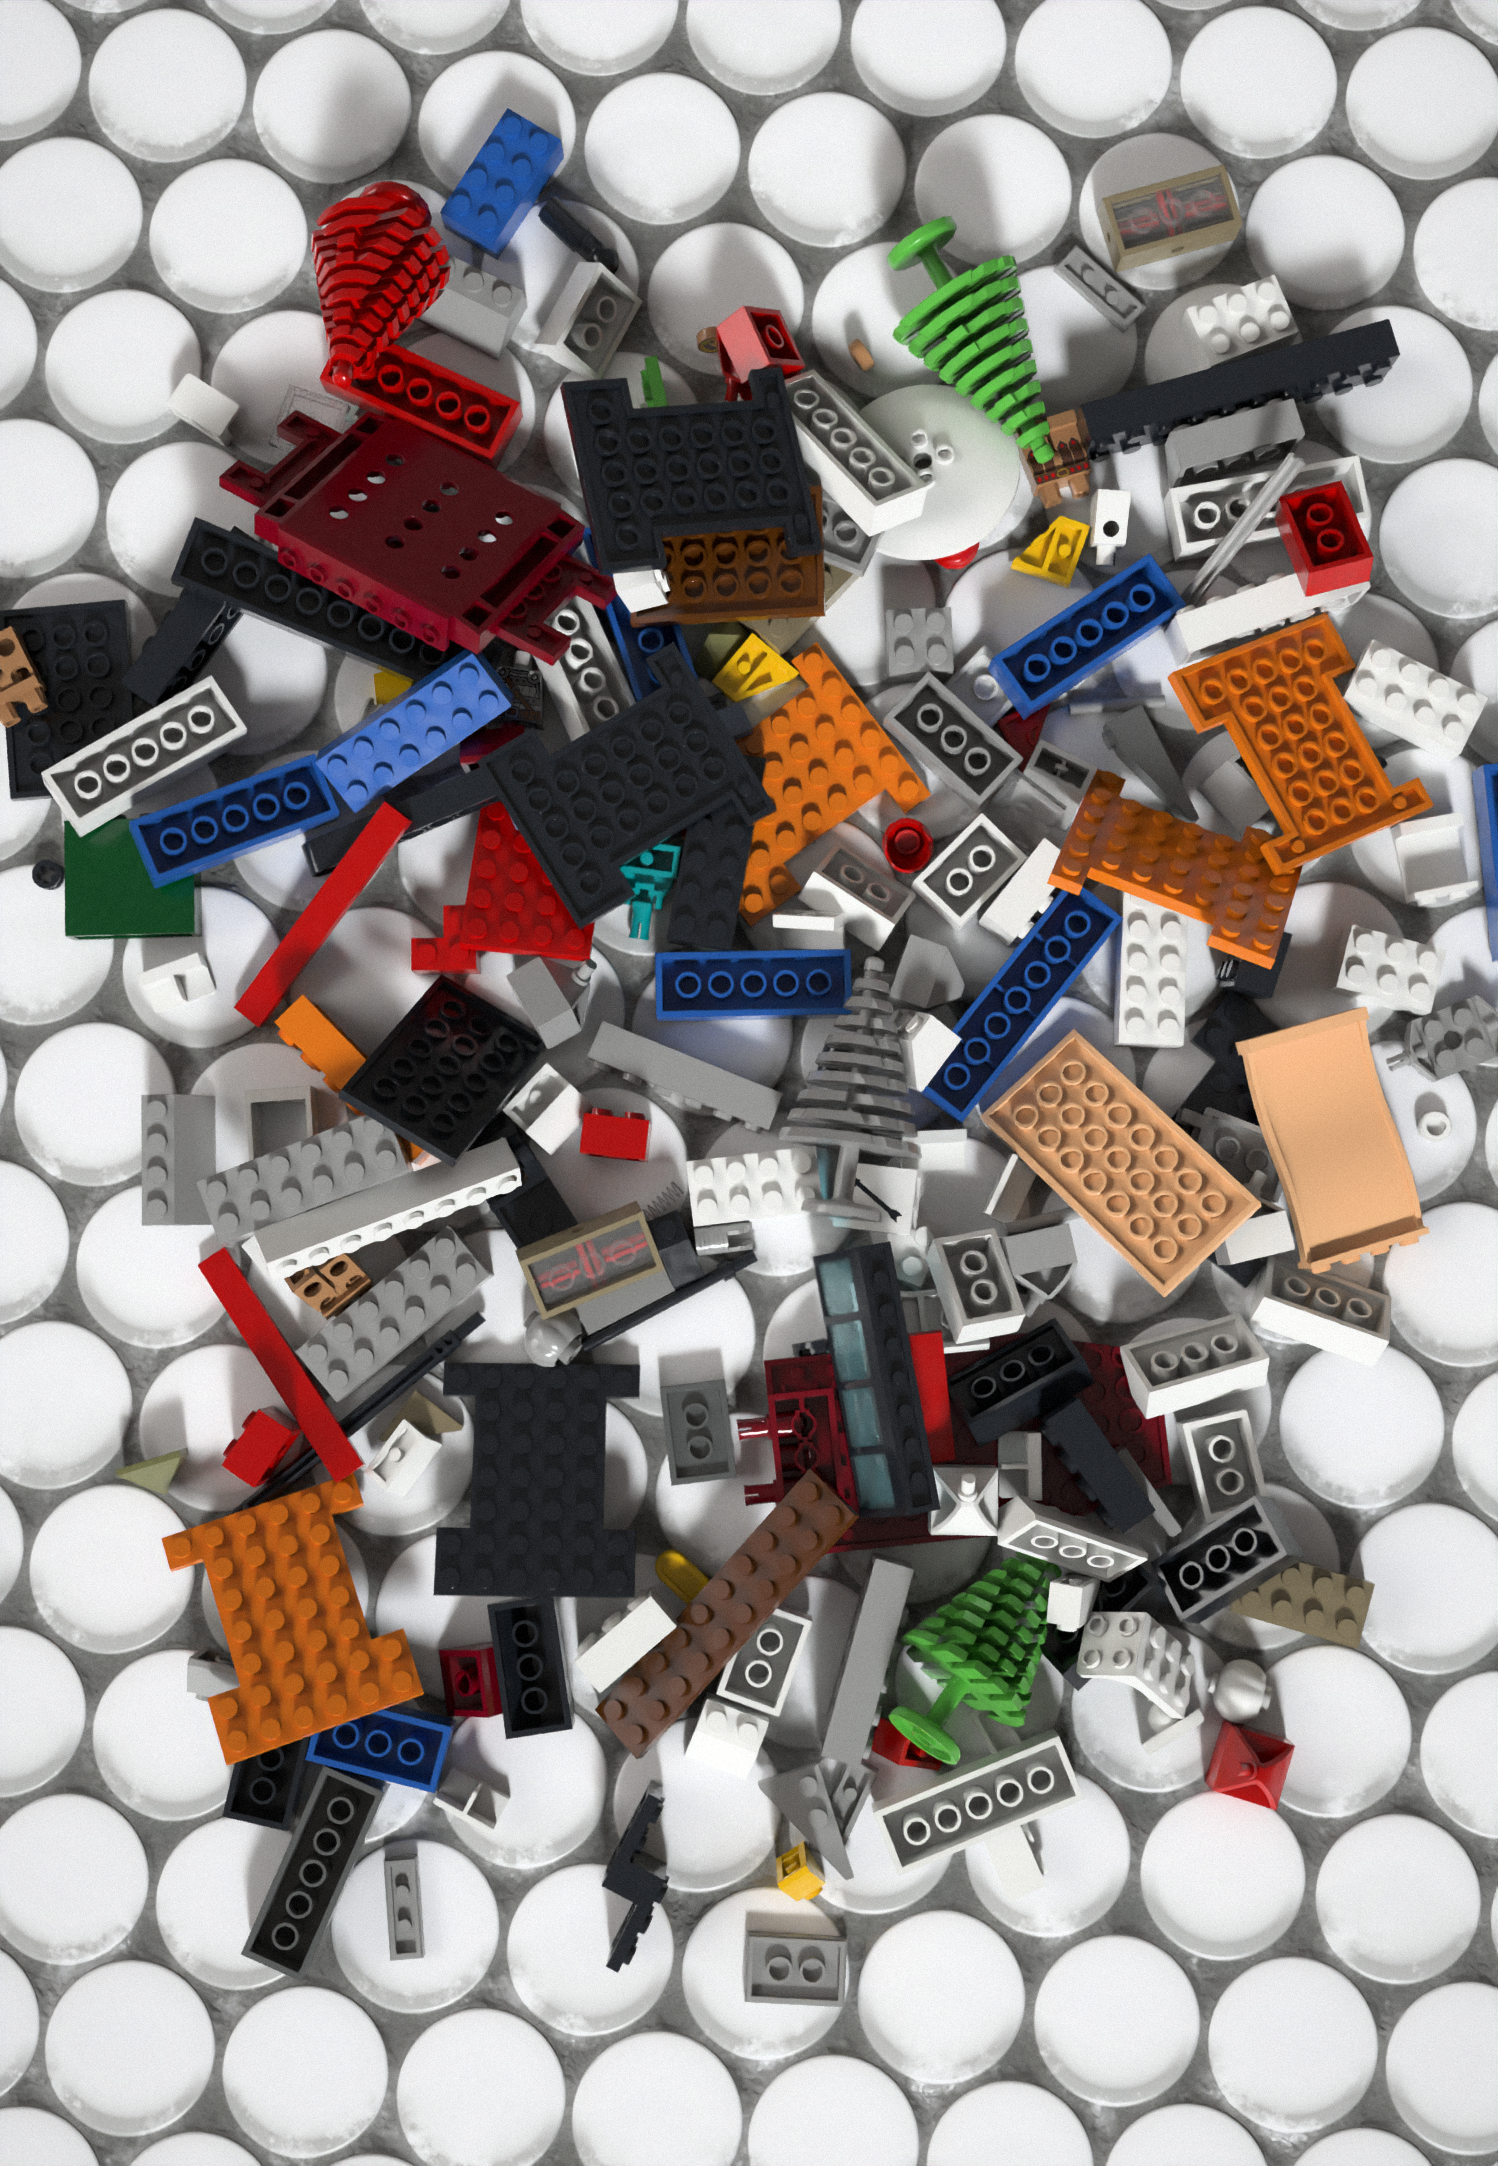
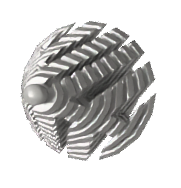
M878 957L866 958L864 964V978H857L852 987L855 991L863 992L862 997L851 996L847 998L843 1006L847 1010L859 1012V1015H839L834 1024L836 1028L857 1032V1034H829L824 1043L827 1047L847 1050L853 1053L822 1052L818 1054L815 1060L817 1065L838 1069L839 1071H811L806 1082L832 1090H801L796 1101L810 1106H818L819 1108H793L787 1119L812 1127H783L778 1138L791 1143H799L800 1145L839 1151L832 1199H805L801 1206L802 1212L842 1219L880 1222L881 1212L879 1209L857 1204L853 1201L859 1154L893 1158H922V1153L919 1145L888 1138H915L918 1136L916 1125L884 1117H913L914 1112L911 1104L884 1097H908L910 1092L907 1083L879 1077H902L906 1073L903 1063L877 1057L901 1055L899 1043L888 1039L874 1038L873 1036L897 1035L896 1023L876 1018V1015H892L894 1011L892 1003L878 999V995L890 994L889 984L881 981L884 961Z

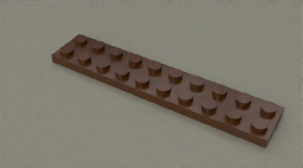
M810 1468L680 1613L676 1618L678 1622L677 1627L641 1657L595 1709L636 1759H641L859 1517L854 1509L815 1469Z

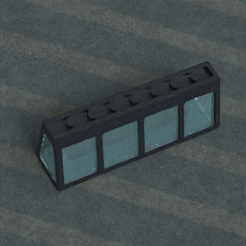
M891 1242L860 1246L812 1257L860 1518L910 1516L940 1510Z

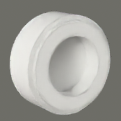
M1439 1110L1425 1112L1417 1121L1419 1136L1429 1143L1444 1141L1452 1131V1123L1449 1116Z

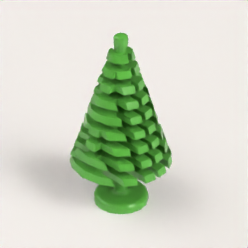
M951 216L935 219L905 237L887 256V263L895 271L906 270L922 262L937 288V291L924 299L899 322L901 325L894 329L892 336L901 345L908 346V351L918 359L924 358L923 364L935 372L940 371L938 376L947 384L956 383V387L953 389L962 397L973 395L972 397L974 398L969 402L974 408L982 410L994 404L995 407L985 413V417L990 422L996 423L1012 415L1001 426L1000 430L1006 436L1022 431L1023 434L1016 439L1015 443L1021 449L1031 447L1039 464L1046 463L1054 456V450L1044 438L1050 433L1048 421L1038 425L1035 423L1046 411L1044 401H1039L1026 407L1033 402L1034 398L1040 395L1041 387L1039 380L1028 383L1032 376L1037 373L1035 359L1026 361L1031 356V353H1033L1031 339L1023 340L1030 330L1028 320L1021 318L1025 313L1024 300L1018 297L1021 293L1019 278L1015 277L1017 272L1015 257L1007 255L1002 256L998 260L994 258L982 263L973 271L970 269L960 276L953 278L938 251L954 237L957 225Z
M1017 1551V1559L1009 1557L999 1564L1004 1570L993 1569L983 1576V1581H977L967 1588V1593H959L952 1598L950 1605H943L936 1610L939 1614L937 1617L930 1616L917 1625V1629H912L900 1638L901 1646L911 1645L906 1651L907 1655L914 1663L925 1662L920 1669L931 1679H939L937 1684L943 1688V1691L926 1716L908 1707L898 1706L894 1708L889 1714V1719L897 1730L931 1756L944 1763L955 1765L961 1758L960 1747L942 1728L960 1701L974 1710H991L986 1717L1001 1724L1013 1727L1024 1725L1027 1709L1021 1708L1030 1703L1032 1692L1028 1691L1032 1686L1037 1671L1035 1665H1038L1041 1659L1042 1651L1040 1645L1045 1643L1047 1636L1046 1626L1038 1625L1048 1624L1046 1619L1050 1582L1062 1576V1571L1058 1565Z

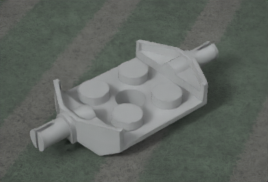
M1475 995L1408 1022L1404 1035L1405 1050L1396 1056L1386 1059L1387 1064L1398 1060L1400 1062L1388 1066L1390 1071H1394L1405 1065H1412L1420 1075L1431 1082H1436L1498 1057V1011L1481 997ZM1447 1031H1453L1459 1037V1044L1455 1049L1447 1047L1444 1043V1035Z

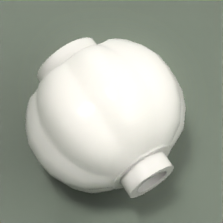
M1238 1659L1227 1663L1219 1673L1212 1672L1207 1691L1213 1693L1215 1708L1223 1718L1234 1723H1245L1254 1720L1259 1711L1266 1713L1271 1699L1272 1687L1266 1685V1675L1256 1663Z

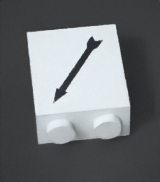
M858 1163L853 1201L857 1204L879 1209L881 1212L880 1222L830 1217V1220H833V1226L915 1237L923 1172L914 1169ZM836 1168L835 1173H834V1179H833V1184H834V1185H835V1178H836L837 1168Z

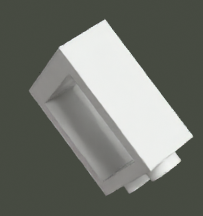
M308 1085L245 1090L249 1161L263 1156L260 1105L305 1102L307 1138L319 1134L315 1087Z

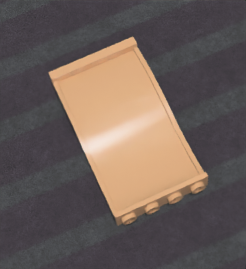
M1366 1006L1235 1042L1238 1055L1243 1056L1254 1109L1290 1210L1301 1260L1297 1262L1299 1269H1311L1312 1274L1332 1269L1331 1264L1341 1261V1264L1357 1262L1361 1260L1360 1254L1370 1252L1371 1255L1386 1253L1390 1251L1389 1245L1399 1243L1400 1246L1415 1244L1419 1242L1418 1236L1430 1233L1429 1228L1423 1225L1412 1171L1377 1076L1366 1027V1020L1370 1019Z

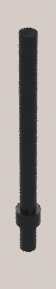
M750 1250L731 1261L728 1259L717 1264L718 1268L705 1274V1277L682 1286L581 1340L585 1352H588L724 1279L726 1282L736 1277V1272L758 1261L753 1250Z

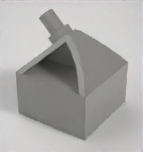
M910 934L886 1001L901 1009L905 1008L922 1013H928L952 1001L971 1003L975 995L964 984L948 947Z
M539 956L506 975L518 1002L548 1050L582 1031L589 998V982L591 974L597 968V964L592 959H586L581 967L573 969Z
M1069 1223L999 1238L1014 1281L1028 1289L1026 1293L1028 1298L1023 1307L1026 1316L1030 1318L1039 1304L1043 1305L1045 1300L1053 1298L1062 1289L1078 1263Z

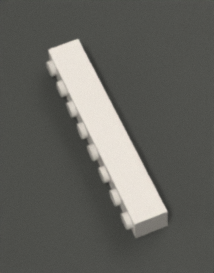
M502 1138L465 1152L454 1168L441 1161L254 1231L258 1250L271 1281L278 1278H286L293 1275L296 1271L312 1265H321L328 1259L344 1253L355 1252L360 1247L372 1242L384 1241L393 1234L407 1229H415L435 1218L449 1216L454 1211L469 1205H478L490 1197L509 1193L515 1188L522 1186L520 1167L506 1139Z

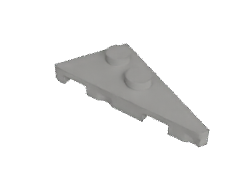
M819 1762L759 1780V1789L845 1880L854 1878Z

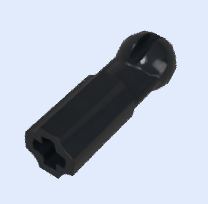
M553 197L542 207L538 215L540 221L573 252L576 251L587 262L602 263L612 274L617 272L620 261L615 249L604 245L595 237L590 228L557 197Z

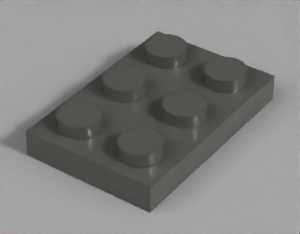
M725 1379L660 1387L671 1486L737 1478Z

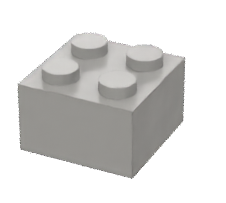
M951 607L887 609L885 616L887 682L920 681L928 671L938 680H949L954 671Z

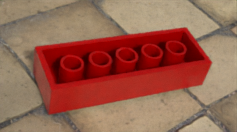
M394 343L387 350L378 353L380 356L358 378L353 379L351 385L347 388H339L333 383V367H330L328 359L319 377L327 393L352 405H356L365 411L393 420L399 418L496 470L523 418L520 402Z

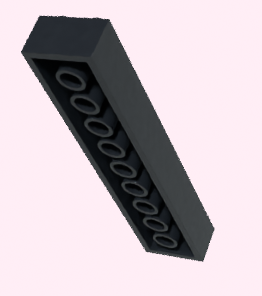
M1385 319L1080 404L1076 414V425L1086 451L1087 459L1092 460L1093 463H1098L1110 458L1111 454L1118 452L1131 454L1141 449V446L1153 443V446L1163 445L1166 443L1169 433L1174 428L1183 424L1195 426L1202 424L1207 418L1217 415L1224 418L1233 415L1234 412L1241 408L1251 407L1256 409L1263 407L1264 404L1273 399L1281 398L1285 401L1294 398L1295 403L1304 401L1305 404H1310L1322 399L1323 395L1333 392L1338 396L1350 392L1353 387L1364 384L1365 387L1377 385L1384 380L1383 378L1388 371L1392 369L1393 364L1400 356V352L1390 320Z
M197 517L193 520L171 577L172 584L412 684H416L466 649L449 640V647L443 652L410 633L397 628L388 621L371 614L364 608L342 598L327 588L314 583L292 569H288L278 562V551ZM490 641L481 652L496 671L505 647Z

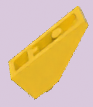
M804 1841L776 1858L777 1885L784 1893L798 1902L804 1897L806 1900H810L822 1892V1886L826 1884L825 1875Z

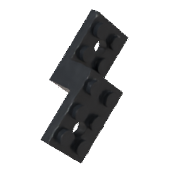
M653 1780L650 1781L605 1869L601 1885L633 1902L609 1949L606 1967L617 1973L623 1963L626 1965L630 1964L637 1949L636 1943L639 1939L637 1935L638 1933L645 1934L653 1918L651 1915L654 1909L653 1903L660 1904L668 1889L667 1883L670 1877L666 1875L667 1863L642 1851L650 1829L647 1825L649 1821L653 1824L656 1823L664 1807L663 1802L665 1798L661 1796L663 1785Z

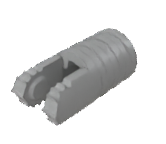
M752 1221L693 1227L696 1255L703 1256L754 1249V1241L751 1239L728 1240L727 1236L750 1232Z

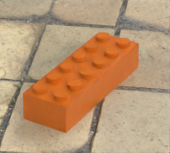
M301 995L275 1021L280 1028L277 1034L290 1047L300 1048L303 1051L300 1058L311 1069H315L319 1073L322 1071L326 1075L322 1080L335 1093L338 1092L340 1094L343 1086L369 1058L313 1000L305 995ZM345 1102L358 1117L366 1115ZM401 1136L411 1163L421 1165L431 1156L430 1153Z

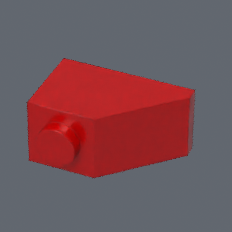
M880 1718L874 1732L871 1751L897 1765L940 1770L942 1761L923 1751L907 1739L891 1723L890 1719Z

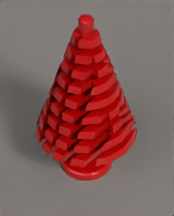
M382 181L365 187L359 197L346 198L326 208L316 220L318 226L329 225L324 229L312 231L311 250L314 252V269L317 276L318 295L328 343L330 367H333L332 381L339 388L349 387L353 379L358 378L380 356L378 353L387 350L412 325L415 318H419L441 296L444 291L439 292V289H443L449 282L451 266L441 269L438 267L445 265L450 258L446 245H438L442 238L435 228L431 226L432 216L428 204L419 193L407 185L393 181Z

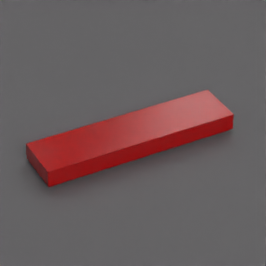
M941 1329L908 1333L932 1463L956 1460Z

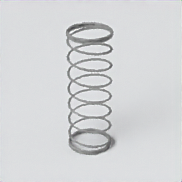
M674 1182L671 1183V1185L673 1184L682 1194H684V1192Z

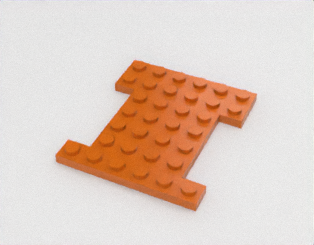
M1326 612L1174 671L1167 678L1197 734L1221 724L1225 725L1284 833V835L1268 841L1260 847L1275 876L1425 812L1434 806L1419 777L1393 788L1333 679L1352 672L1357 666Z
M817 642L791 660L792 666L799 672L808 688L754 726L753 734L735 741L742 754L767 758L763 787L777 808L774 813L757 822L755 826L739 912L750 928L802 891L801 886L784 864L810 846L815 840L821 838L885 790L904 815L931 796V793ZM687 827L680 831V834L683 836L684 839L686 837Z
M1097 769L1081 802L1047 884L1079 896L1087 877L1212 925L1206 945L1271 970L1277 956L1303 865L1275 876L1260 847L1278 837L1269 834L1263 829L1247 826L1241 842L1235 841L1227 835L1206 830L1196 823L1185 822L1172 817L1167 812L1156 811L1141 805L1135 800H1127L1120 797L1126 779L1118 777L1112 772Z
M354 1473L339 1483H336L333 1479L161 1538L171 1572L204 1561L240 1687L207 1698L227 1766L424 1695L404 1629L402 1628L371 1639L333 1519L336 1515L364 1506Z

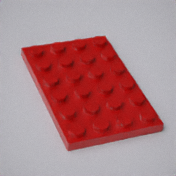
M501 801L480 810L459 939L460 948L585 962L586 959L590 960L596 921L582 930L578 928L520 831L515 829Z

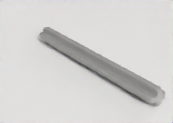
M1293 452L1287 455L1180 595L1186 606L1194 605L1196 607L1304 467L1305 462L1299 455Z

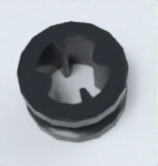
M42 860L33 867L32 879L37 886L43 889L55 890L63 884L65 873L58 863ZM47 867L55 871V875L51 876L50 883L47 880L41 879V876L46 874L45 868Z

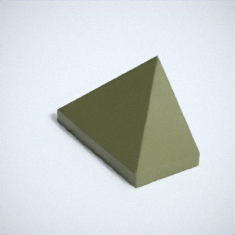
M722 622L709 633L693 663L695 672L711 683L752 633L736 622Z
M187 1448L116 1469L118 1477L166 1495L188 1456Z

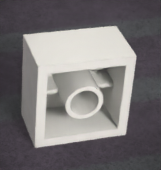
M1256 1170L1249 1183H1244L1243 1186L1261 1202V1207L1215 1250L1218 1265H1232L1296 1249L1286 1210L1260 1197L1262 1194L1260 1189L1268 1176L1259 1170Z
M932 1464L941 1509L928 1512L929 1533L931 1535L998 1536V1468L995 1465Z

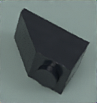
M678 1210L647 1221L674 1289L705 1277Z

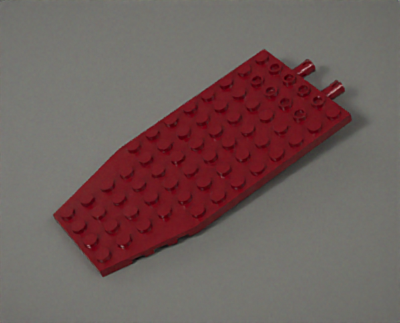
M1026 1333L989 1337L990 1347L988 1350L944 1354L947 1378ZM1071 1340L1085 1359L1094 1384L1073 1396L1080 1399L1113 1449L1122 1445L1128 1450L1154 1490L1172 1484L1165 1416L1163 1414L1149 1419L1144 1417L1131 1395L1120 1347ZM865 1349V1350H863V1351H864V1356H865V1361H866V1367H867V1372H868V1378H870V1377H871V1373H870V1368H869V1362H868L867 1352H866V1349ZM830 1353L764 1360L769 1414H766V1417L737 1419L738 1429L752 1428L751 1430L738 1431L739 1441L759 1437L772 1439L776 1479L773 1480V1483L744 1485L745 1495L758 1494L755 1496H745L746 1506L775 1503L777 1506L804 1474L812 1468L859 1515L856 1521L826 1554L988 1537L979 1535H931L928 1531V1512L910 1516L860 1518ZM870 1387V1388H871L872 1399H873V1404H874V1410H875V1415H876V1421H877L878 1431H879L880 1442H881V1445H882V1444H883V1438H882V1432H881V1427H880V1422H879V1416H878V1411H877V1405H876L874 1390H873L872 1387ZM949 1397L956 1460L934 1462L932 1464L995 1465L998 1468V1438L979 1448ZM1038 1416L1011 1431L1039 1432L1037 1427L1042 1424L1037 1418ZM1041 1435L1042 1500L1032 1501L1045 1506L1057 1507L1060 1511L1073 1516L1083 1517L1094 1512L1098 1505L1095 1501L1091 1502L1089 1498L1086 1499L1075 1484L1079 1480L1076 1473L1072 1474L1061 1464L1056 1456L1061 1451L1056 1445L1048 1444ZM883 1454L887 1478H890L886 1455ZM998 1495V1520L999 1508L1013 1498H1001Z

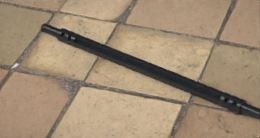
M477 1311L454 1331L450 1329L342 1419L339 1423L350 1438L436 1365L441 1363L448 1355L452 1354L454 1350L459 1348L463 1344L462 1340L486 1321L483 1315ZM311 1445L228 1515L278 1498L322 1461L313 1446Z

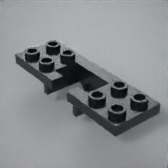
M502 1105L466 1152L505 1138L511 1151L521 1164L523 1171L530 1180L505 1197L503 1194H498L485 1199L516 1248L520 1249L576 1226L579 1222L513 1120L503 1111L504 1106Z

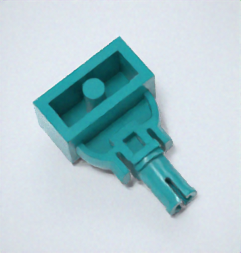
M658 844L620 868L636 894L633 902L631 899L624 903L625 905H631L632 902L633 913L629 938H638L641 923L639 939L649 940L654 898L656 896L655 909H662L663 898L672 889L675 879H678L684 847Z

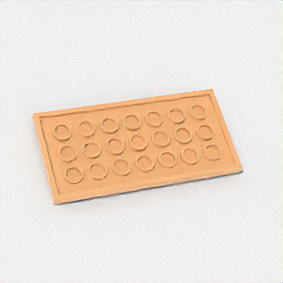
M1075 1029L1068 1033L980 1115L982 1121L1164 1298L1261 1207V1202Z

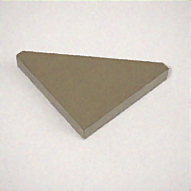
M415 1390L379 1437V1440L382 1442L387 1441L403 1419L412 1422L426 1435L460 1431L464 1425L421 1392Z

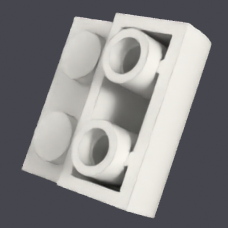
M546 1063L505 1106L503 1111L543 1149L552 1155L583 1122L584 1113L591 1114L592 1108L595 1107Z

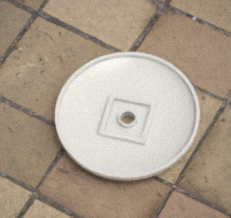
M930 384L909 386L887 393L872 401L857 413L928 486L921 516L885 530L876 551L888 556L908 560L943 558L975 545L990 534L1003 520L1018 490L1020 457L1014 434L1006 436L1000 430L1006 420L1003 419L992 423L985 417V413L993 408L992 405L985 409L977 410L969 402L974 398L972 397L973 395L962 397L953 389L955 387ZM920 459H928L932 462L926 469H918L914 466Z

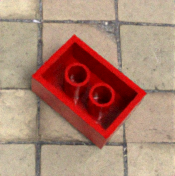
M1342 480L1280 496L1277 500L1275 523L1305 597L1370 580L1374 556Z

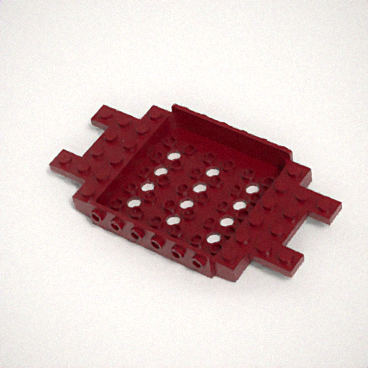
M295 409L277 425V436L297 447L268 473L265 474L238 460L219 476V487L260 508L254 517V534L278 546L279 563L443 652L449 647V640H452L466 649L479 654L497 636L553 666L570 648L571 637L549 626L550 622L576 595L603 610L618 595L613 577L600 575L598 569L572 556L582 545L585 525L561 509V503L399 418L393 420L367 411L341 434ZM400 459L401 461H403V464L400 466H391L386 462V460L392 461ZM382 476L385 481L377 484L370 482L367 478ZM452 487L458 491L455 495H446L441 492V489ZM360 493L367 496L363 501H355L349 497L350 494L357 495ZM436 505L441 510L436 513H429L422 507ZM345 511L348 514L343 519H337L330 515L331 512ZM507 516L513 520V523L508 525L500 524L496 521V518ZM417 522L422 528L412 531L407 529L404 524ZM491 534L496 540L489 543L483 542L478 536ZM398 540L404 544L402 548L393 549L388 547L386 542ZM473 552L478 558L469 561L463 559L460 554ZM454 570L460 574V577L448 579L442 575V572Z

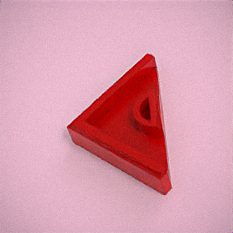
M1051 703L1025 720L1022 719L1018 711L997 720L996 724L1005 742L1024 758L1018 767L1021 775L1037 745Z

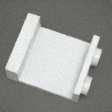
M1462 811L1399 823L1391 829L1406 904L1417 902L1418 907L1438 903L1437 898L1449 896L1450 901L1469 897L1468 892L1479 887L1477 880L1471 882L1468 880L1457 829L1465 824Z

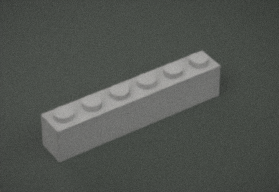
M602 1021L588 1054V1058L594 1061L592 1067L609 1074L612 1069L624 1073L622 1079L639 1086L642 1081L654 1085L652 1091L670 1098L671 1094L674 1093L684 1097L682 1103L700 1110L701 1106L704 1105L714 1109L713 1116L730 1122L732 1117L744 1122L743 1128L760 1134L762 1129L769 1131L783 1097V1093L605 1021Z

